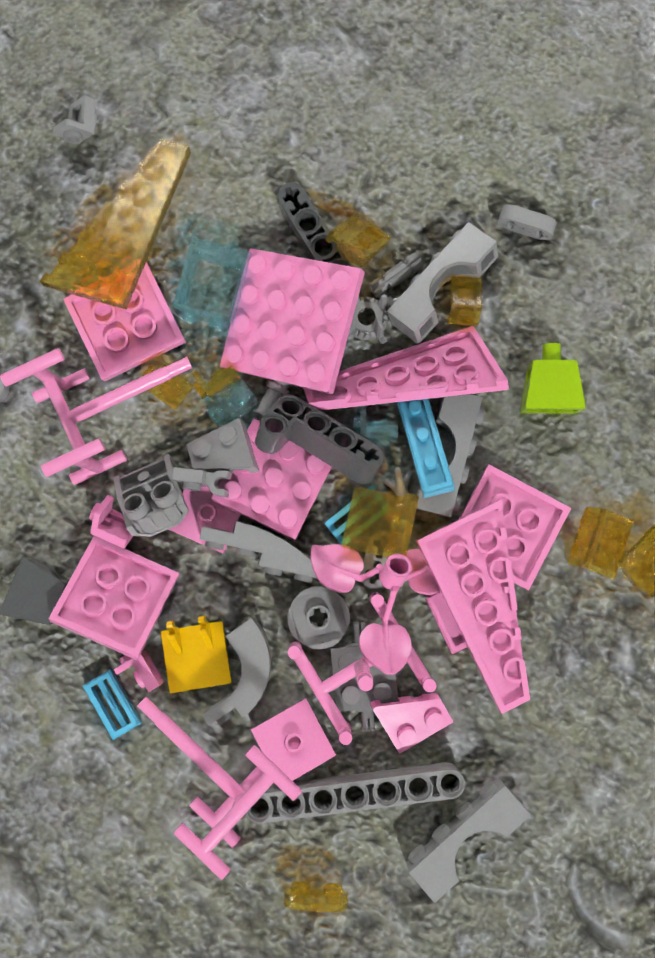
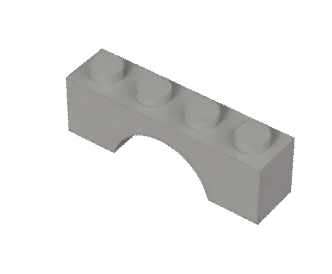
M469 222L462 230L456 231L442 252H437L432 257L429 266L411 280L409 288L391 302L387 310L391 324L415 343L419 344L438 324L433 301L440 287L458 277L479 279L498 258L497 241Z
M466 394L441 398L435 422L446 431L451 441L452 455L448 466L454 483V491L423 498L419 483L413 510L446 519L451 518L452 513H458L462 496L457 495L460 483H466L470 466L465 465L468 454L474 453L477 443V437L473 436L475 425L481 424L485 412V407H481L483 397Z
M500 778L495 782L490 781L486 783L479 791L480 796L472 803L467 802L457 810L455 814L457 817L448 825L446 823L440 825L433 832V839L424 847L422 845L417 846L409 854V860L406 862L409 874L434 903L459 882L455 869V858L460 845L466 838L481 831H493L508 837L531 816Z

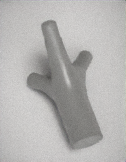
M396 467V484L389 479H386L384 483L395 493L399 514L412 512L408 497V483L412 473L407 471L403 478L401 468Z

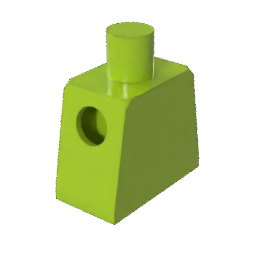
M560 343L543 344L542 360H533L527 366L520 413H580L585 410V399L577 361L561 360Z

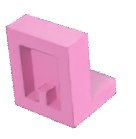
M147 650L141 652L138 660L124 655L118 659L121 665L114 669L116 675L133 666L136 670L133 672L136 682L141 688L146 687L148 692H151L165 682Z

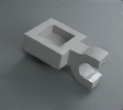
M174 467L172 480L181 483L184 490L200 492L201 487H209L213 494L228 498L229 491L219 489L218 483L222 479H231L232 473L229 471L211 473L204 470Z

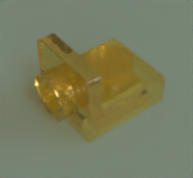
M451 276L448 323L478 325L483 306L482 278Z
M159 362L156 364V366L152 364L146 369L142 376L149 374L166 365ZM177 375L147 391L175 411L193 386Z
M232 365L227 369L222 367L214 372L210 377L211 381L207 384L197 370L191 373L196 379V382L192 384L202 399L209 396L213 403L242 382Z

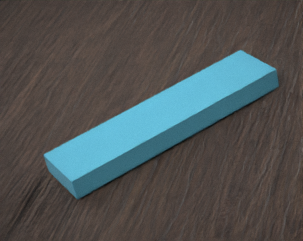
M429 399L397 402L423 498L454 491V483Z

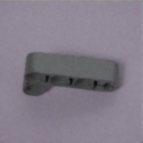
M294 182L284 184L278 192L279 208L309 259L352 267L304 189ZM288 199H292L293 202H296V201H297V205H298V212H297V213H296V208H295L294 204H293L291 201H287ZM305 222H311L315 225L309 231L303 230L300 226ZM319 247H328L331 253L326 256H320L316 253V250Z
M289 394L280 397L263 415L255 438L257 448L268 454L277 453L290 440L360 484H368L374 480L384 459V454L378 446L299 397Z

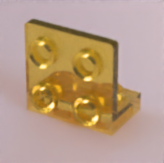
M355 487L342 547L386 558L393 554L407 556L419 495L406 493L404 497Z

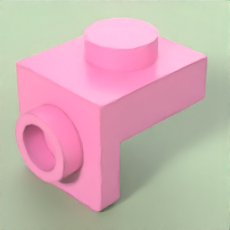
M107 495L101 504L96 503L90 513L89 519L92 520L90 534L125 548L134 535H131L126 529L123 514L112 509L114 497Z

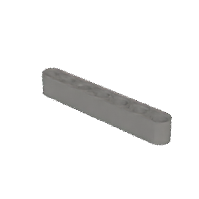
M437 763L297 781L294 783L302 789V792L298 796L300 803L294 807L284 803L283 798L286 794L276 784H273L260 797L268 803L269 807L266 810L258 811L252 806L246 813V816L250 821L261 824L457 798L463 793L465 781L459 769L451 763ZM454 774L456 775V782L452 786L444 787L441 785V780L445 775ZM415 778L425 780V786L419 791H413L409 788L410 782ZM381 783H392L394 790L388 795H382L377 791ZM352 786H358L363 790V794L357 799H352L346 795L347 789ZM320 790H326L332 797L328 802L321 803L315 799V794Z

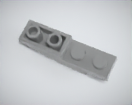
M236 521L234 532L202 526L200 539L206 541L205 547L223 550L224 545L237 547V554L254 557L255 552H260L258 564L259 566H264L263 572L282 576V572L287 571L295 573L294 579L312 583L313 577L317 578L313 571L311 560L284 539L266 530Z

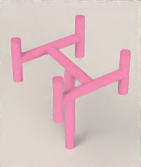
M59 348L1 374L0 378L6 387L31 375L43 382L45 387L32 392V396L36 403H40L48 398L51 399L73 450L42 464L41 469L44 475L49 477L72 465L81 467V469L69 474L70 480L76 485L127 461L123 450L100 460L91 458V456L106 450L101 438L85 444L76 422L87 419L162 384L193 367L188 357H185L86 402L71 411L62 392L89 380L90 376L84 368L61 379L46 369L65 360Z
M373 592L369 595V601L382 620L387 604L382 595ZM391 612L388 626L399 625ZM293 641L288 649V656L296 662L338 732L339 741L343 745L350 744L352 741L351 725L348 721H345L329 693L356 677L361 690H371L373 687V677L369 668L373 665L363 656L322 682L303 651L302 643L300 641ZM411 645V653L407 663L426 692H433L436 689V683Z
M145 697L137 707L229 796L215 812L198 796L190 803L189 807L212 828L203 840L199 839L183 822L173 832L192 853L222 880L231 868L212 851L222 839L232 848L238 843L241 837L232 828L273 783L292 801L301 794L302 789L255 745L246 752L245 756L257 767L239 785L171 718Z

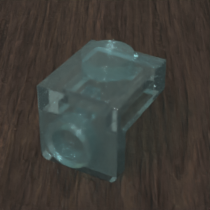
M240 379L215 393L206 409L211 420L221 427L254 410L260 402L243 379Z
M366 407L359 409V416H353V431L376 446L389 447L391 442H396L398 438V425H366Z

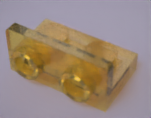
M586 507L574 544L571 547L568 564L615 580L634 521L608 509Z

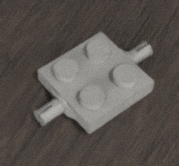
M366 622L359 623L360 634L364 630ZM358 623L352 624L354 642L346 646L330 648L332 676L363 657L359 648L360 635ZM374 666L370 667L369 669L373 677L372 689L369 691L361 690L356 677L334 690L336 706L340 712H361L362 731H369L368 719L370 731L376 730L374 711L370 702L373 700H380L381 704L398 702L396 674L387 675Z

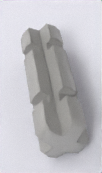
M412 253L405 258L404 263L401 261L382 274L381 279L377 278L369 284L371 293L376 298H380L387 293L388 288L391 290L409 278L411 272L414 274L422 269L423 262L418 254Z

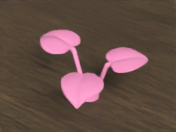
M340 544L312 545L310 551L311 565L316 577L326 588L334 592L347 593L354 587L355 580L362 582L379 574L382 585L391 591L382 619V625L373 623L366 626L359 637V648L364 658L387 675L398 673L407 663L411 653V639L407 630L397 624L388 626V620L399 588L408 580L411 589L417 593L432 595L440 591L420 549L408 550L402 554H393L388 557L384 566L377 564L374 569L360 575L364 568V563L360 554L353 548Z

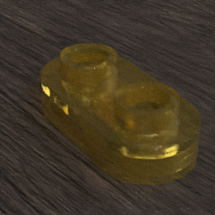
M297 881L291 883V887H287L284 890V906L300 911L341 912L348 907V892L336 883H326L323 887L310 886L307 882Z

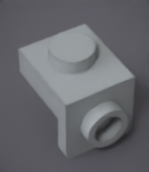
M84 95L69 105V119H65L53 127V134L64 138L66 142L72 144L81 143L94 135L97 122L95 99Z

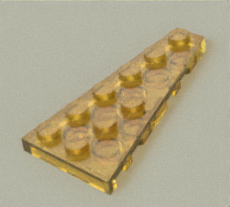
M160 139L138 165V172L129 182L126 180L118 188L120 193L112 202L107 201L80 232L77 243L68 253L65 251L57 259L59 264L50 274L45 273L39 282L47 288L127 310L191 155L189 146Z

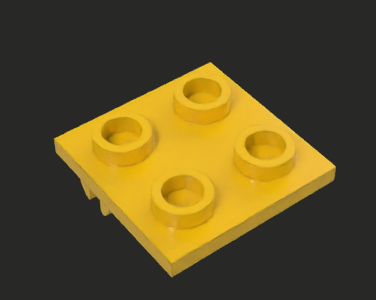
M199 616L198 623L200 625L182 628L176 627L174 621L166 622V628L169 630L161 631L170 693L232 683L223 621L209 623L206 616Z

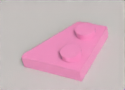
M437 693L422 694L419 697H398V702L382 704L380 700L370 702L373 711L399 754L453 723Z

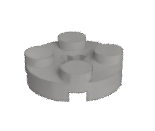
M314 586L301 591L292 601L287 621L290 632L296 640L312 649H326L337 644L345 635L350 623V613L344 598L337 592L324 586ZM320 608L321 613H327L328 618L323 620L324 625L318 626L316 622L310 621V616L314 615V609Z

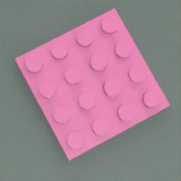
M250 249L219 367L333 394L365 271L356 267Z

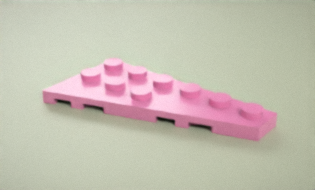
M470 326L341 370L338 373L333 394L304 387L303 390L308 403L321 411L509 390L508 379L475 327Z
M499 499L416 540V543L498 711L503 714L529 701L530 694L520 641L522 640L521 630L518 627L516 613L518 609L511 560H509L507 530L504 527L502 510H504L502 499Z

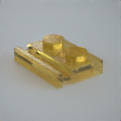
M357 212L332 229L326 241L328 243L334 241L338 244L336 249L343 253L348 261L362 267L387 247L391 237L369 220L363 222L359 219L361 214Z

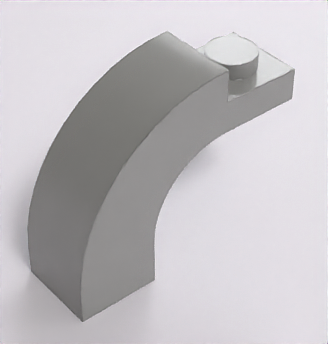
M254 616L225 636L239 656L242 667L241 679L234 691L202 714L208 726L216 721L221 725L235 715L232 710L236 708L242 718L245 717L259 702L267 687L272 667L271 648L264 630Z

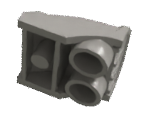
M170 454L165 455L161 460L120 477L118 475L113 478L116 497L123 514L126 529L131 535L154 536L179 525L189 512L180 484L172 480L175 465Z

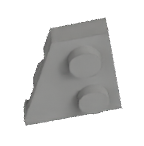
M240 418L186 444L192 468L195 470H204L211 473L216 471H229L233 473L234 470H247L250 473L259 471L246 425Z

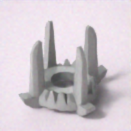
M386 294L382 295L380 300L372 297H358L349 335L352 334L354 337L362 340L376 338L381 344H385L388 341L383 334L388 323L386 309L393 301L392 297H388ZM365 309L371 310L375 315V321L370 325L361 324L358 320L360 311Z

